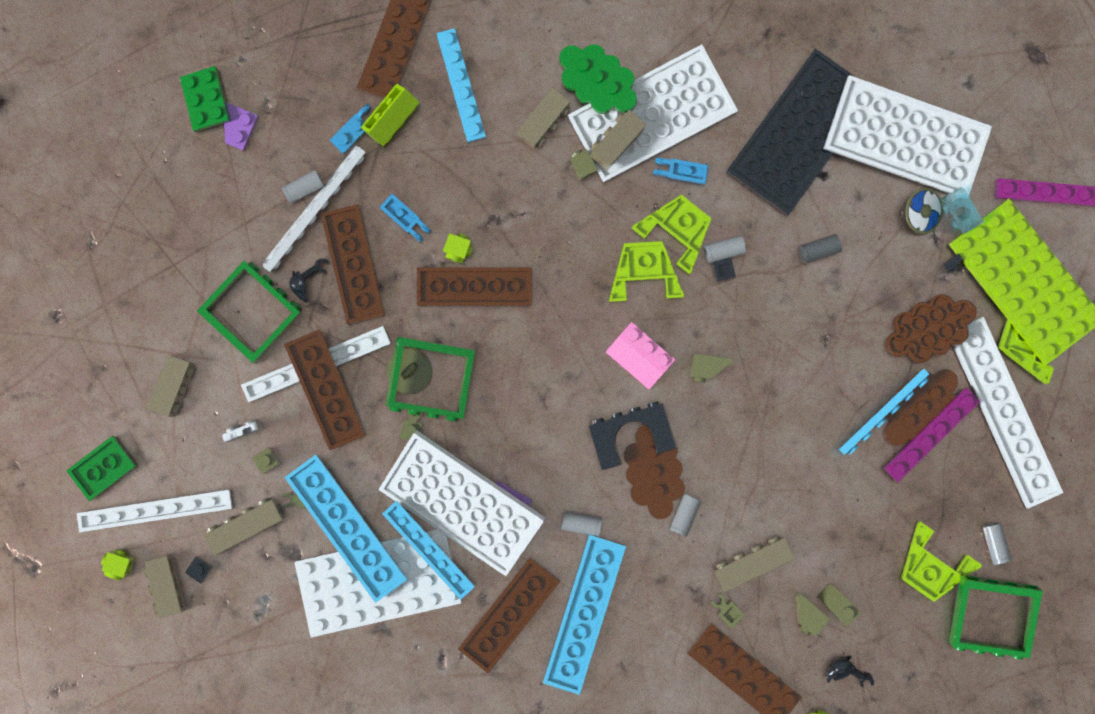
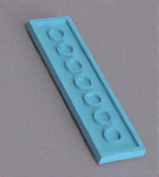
M317 454L284 477L375 603L407 580Z
M589 535L545 673L544 684L580 695L626 549L625 545Z

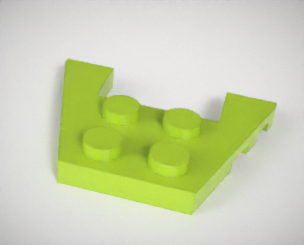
M681 194L659 210L633 225L631 229L645 239L656 224L661 226L688 248L676 265L690 274L711 217Z
M662 241L624 243L609 302L627 301L626 281L665 279L666 299L684 298V293Z
M1007 319L998 349L1042 383L1049 384L1054 367L1044 366L1043 363L1036 361V354Z
M918 521L901 579L935 602L960 582L961 575L969 576L975 570L981 568L982 564L969 555H965L956 570L946 565L924 549V546L935 531L921 521Z

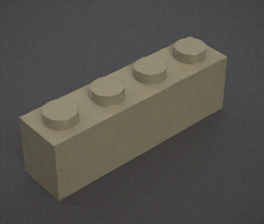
M266 498L258 502V507L254 509L249 507L241 511V516L227 518L224 520V525L218 527L216 524L208 528V533L203 535L212 555L216 556L285 520L276 500Z
M774 536L768 540L769 543L766 545H755L751 548L752 551L747 554L741 552L733 556L734 560L728 563L724 560L716 564L717 568L713 570L723 591L726 592L794 560L795 558L785 537Z

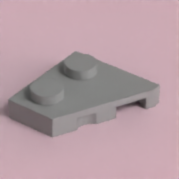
M251 420L244 423L245 426L240 428L234 426L226 429L227 433L222 434L224 442L263 430L262 422Z

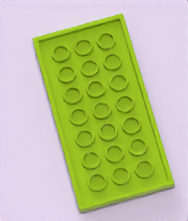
M1010 199L948 244L955 254H959L962 257L963 264L1044 366L1048 365L1095 328V305Z

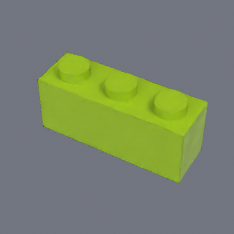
M396 84L361 126V129L376 142L384 146L392 139L393 134L398 128L402 127L404 121L415 111L416 106L420 102L404 87Z

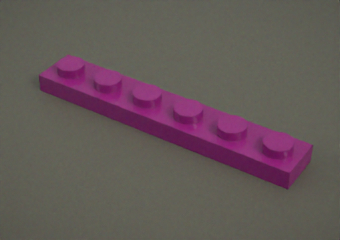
M998 178L996 180L995 198L1095 207V186Z
M964 388L883 469L896 482H899L980 403L978 398L968 388Z

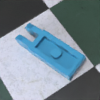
M369 104L361 108L329 140L342 154H345L366 133L361 129V126L365 123L361 118L370 110L371 106Z
M656 158L655 163L670 165L669 171L654 169V175L702 185L706 184L709 165L672 158L671 160Z
M393 194L379 207L419 242L423 238L413 230L416 224L424 232L429 233L431 231L413 211Z

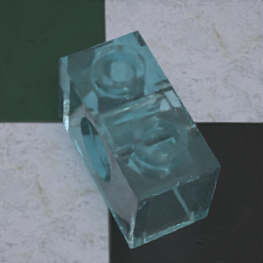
M963 187L941 198L944 203L941 206L946 215L950 214L952 216L951 224L956 231L960 230L965 234L984 222ZM965 207V212L962 215H957V210Z

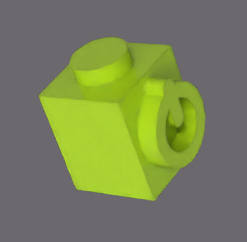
M449 233L443 249L444 254H446L445 258L463 263V260L466 261L467 257H471L474 247L471 246L472 242L468 240L469 237L458 233L457 236Z
M119 549L107 552L101 561V565H103L101 571H104V575L109 578L122 580V578L129 576L134 558L127 556L125 551Z

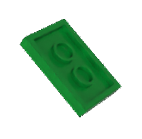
M216 66L180 77L194 132L231 121Z
M111 436L66 470V472L87 500L92 501L134 469L136 464L115 436Z

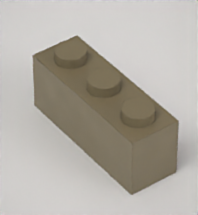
M552 87L516 131L517 136L534 149L537 146L541 147L547 139L545 137L549 131L553 132L559 124L557 122L561 116L565 117L570 111V101Z
M630 109L626 114L622 112L615 120L617 124L613 128L609 126L603 133L605 137L601 141L597 140L590 148L592 149L590 157L606 171L611 168L636 140L647 125Z
M167 355L147 409L168 417L176 415L180 408L178 403L180 397H183L187 390L185 385L187 379L191 378L194 371L193 363Z
M168 555L144 562L143 571L144 575L149 579L148 591L154 598L153 610L156 615L158 614V618L185 611L172 556Z

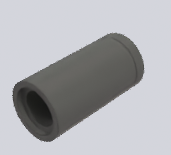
M833 234L800 245L799 251L803 262L806 264L842 252V247L837 234Z

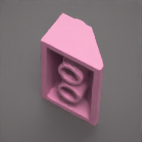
M632 322L606 351L610 357L648 389L655 384L675 361L672 356Z

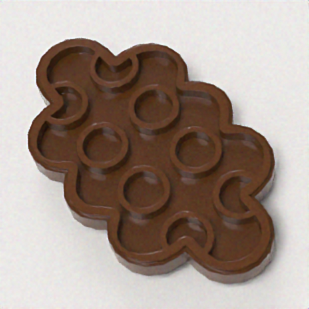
M944 294L936 295L930 303H917L913 307L912 312H902L896 317L894 322L896 332L891 334L886 342L888 352L894 357L909 355L916 363L927 362L933 354L945 355L950 350L951 345H962L968 339L969 331L967 325L971 324L976 318V306L968 300H960L954 303L951 297Z
M943 369L934 375L928 372L927 378L929 380L921 388L917 385L912 390L914 394L907 401L903 399L898 403L900 408L893 415L889 412L885 416L889 421L884 430V436L888 443L900 446L908 440L911 441L956 397L953 392L958 386V378L953 371ZM919 372L915 373V374L912 376L911 380H912ZM906 385L901 386L898 389L897 393L901 391Z
M643 425L636 432V443L630 444L624 451L625 462L629 465L626 471V479L633 485L631 488L632 500L640 506L647 505L649 513L654 518L665 519L673 511L672 501L679 499L684 494L685 485L679 478L682 474L683 466L676 459L678 447L657 454L652 434L648 427Z

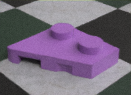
M226 102L231 121L224 123L225 143L244 151L259 116Z

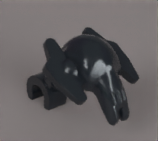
M320 258L316 260L315 265L302 274L299 271L296 274L294 270L292 271L289 285L293 293L300 300L309 302L305 296L306 279L317 272L326 273V270L320 268V264L322 262L328 263L327 259Z
M851 655L840 657L829 665L830 669L826 675L828 683L832 678L834 681H837L852 674L858 678L861 687L864 686L863 682L865 680H869L871 686L874 685V679L870 673H862L849 661L852 658Z

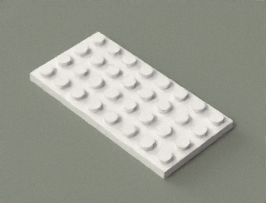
M702 44L635 79L632 90L636 94L637 105L632 112L647 124L644 131L608 171L593 158L592 160L604 183L738 112ZM588 104L569 114L568 118L585 150L591 155L592 149L590 148L597 140L601 141L605 137L603 133L609 126L613 128L617 124L615 120L621 113L613 108L609 113L598 114L592 109L591 104Z
M849 75L823 149L963 199H968L992 126Z
M417 430L379 488L381 492L394 501H398L403 507L505 576L546 519Z
M437 529L427 531L426 533L452 560L447 536ZM404 537L381 543L407 580L376 603L339 552L294 562L311 637L461 604L462 601Z

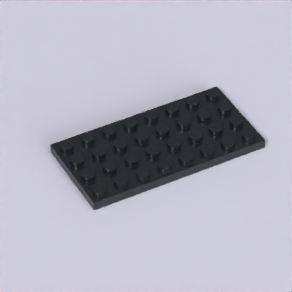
M815 48L726 172L789 216L834 153L823 148L847 77L849 75L855 76Z

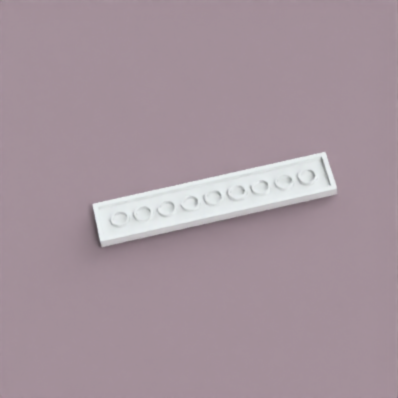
M984 317L976 319L967 325L969 334L966 342L959 346H953L975 396L980 401L981 410L1026 508H1031L1062 494L1063 491Z

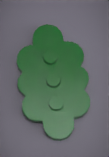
M595 44L588 45L583 50L573 45L562 49L559 59L562 67L565 69L562 73L563 85L566 89L575 91L576 97L580 102L590 103L592 109L598 114L609 113L613 108L620 113H627L629 109L632 111L636 107L637 97L632 90L635 81L633 72L626 67H621L617 57L606 55L604 49Z

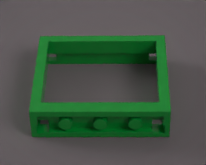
M243 261L197 312L252 363L257 364L303 313L299 311L301 307L294 300L290 302L285 298L287 294L280 287L275 289L271 285L273 281L267 275L261 276L257 272L259 268L252 262L248 264L246 261ZM245 270L292 312L256 352L250 349L209 311L210 307Z
M397 337L385 406H389L390 411L401 412L402 409H407L409 414L419 416L421 412L428 413L427 417L439 419V415L447 416L446 420L455 422L458 421V418L464 419L475 350ZM404 347L466 357L457 412L395 402Z
M961 575L949 637L950 644L958 651H966L968 649L978 654L989 652L998 657L1010 655L1012 658L1019 660L1030 658L1043 591L1036 585ZM969 588L1032 597L1022 648L960 639Z

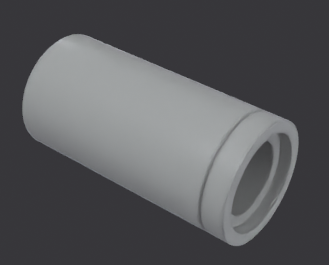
M314 169L281 188L289 203L292 204L324 187V184Z
M742 235L704 245L708 263L746 254Z
M684 494L669 530L687 537L702 501Z
M564 511L561 530L599 537L602 517Z
M997 522L983 526L993 565L1011 561L1012 557L1002 523Z

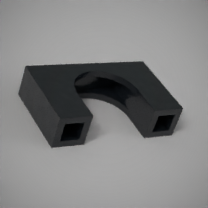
M659 401L647 404L648 408L642 410L640 407L630 409L629 414L622 415V412L611 415V419L604 421V418L592 421L593 425H589V429L602 470L622 465L616 445V436L619 429L629 422H640L648 427L652 434L657 454L677 448L663 403L659 404Z

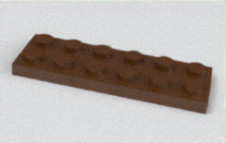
M390 0L357 89L384 99L396 84L400 85L432 0Z
M359 205L321 213L347 325L385 316Z
M417 267V306H532V267Z
M321 329L285 343L286 351L329 450L365 436V432Z
M529 558L458 650L485 672L489 673L560 581L533 559Z
M712 623L687 652L690 657L760 714H790L802 699L798 693Z

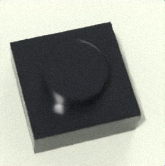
M959 254L954 255L940 267V270L944 274L949 271L953 273L960 267L959 263L963 260Z
M732 258L712 263L717 282L736 277Z
M196 556L185 573L201 584L213 567Z

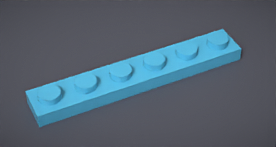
M455 28L436 33L467 142L470 143L486 138Z
M922 369L839 450L844 455L847 452L851 455L858 448L856 444L861 439L865 441L872 435L870 430L874 426L879 428L886 421L884 417L889 412L893 415L900 408L898 403L903 399L907 401L914 394L912 390L917 385L921 388L929 380L927 378L929 373Z
M395 501L382 513L460 600L475 587L398 501Z

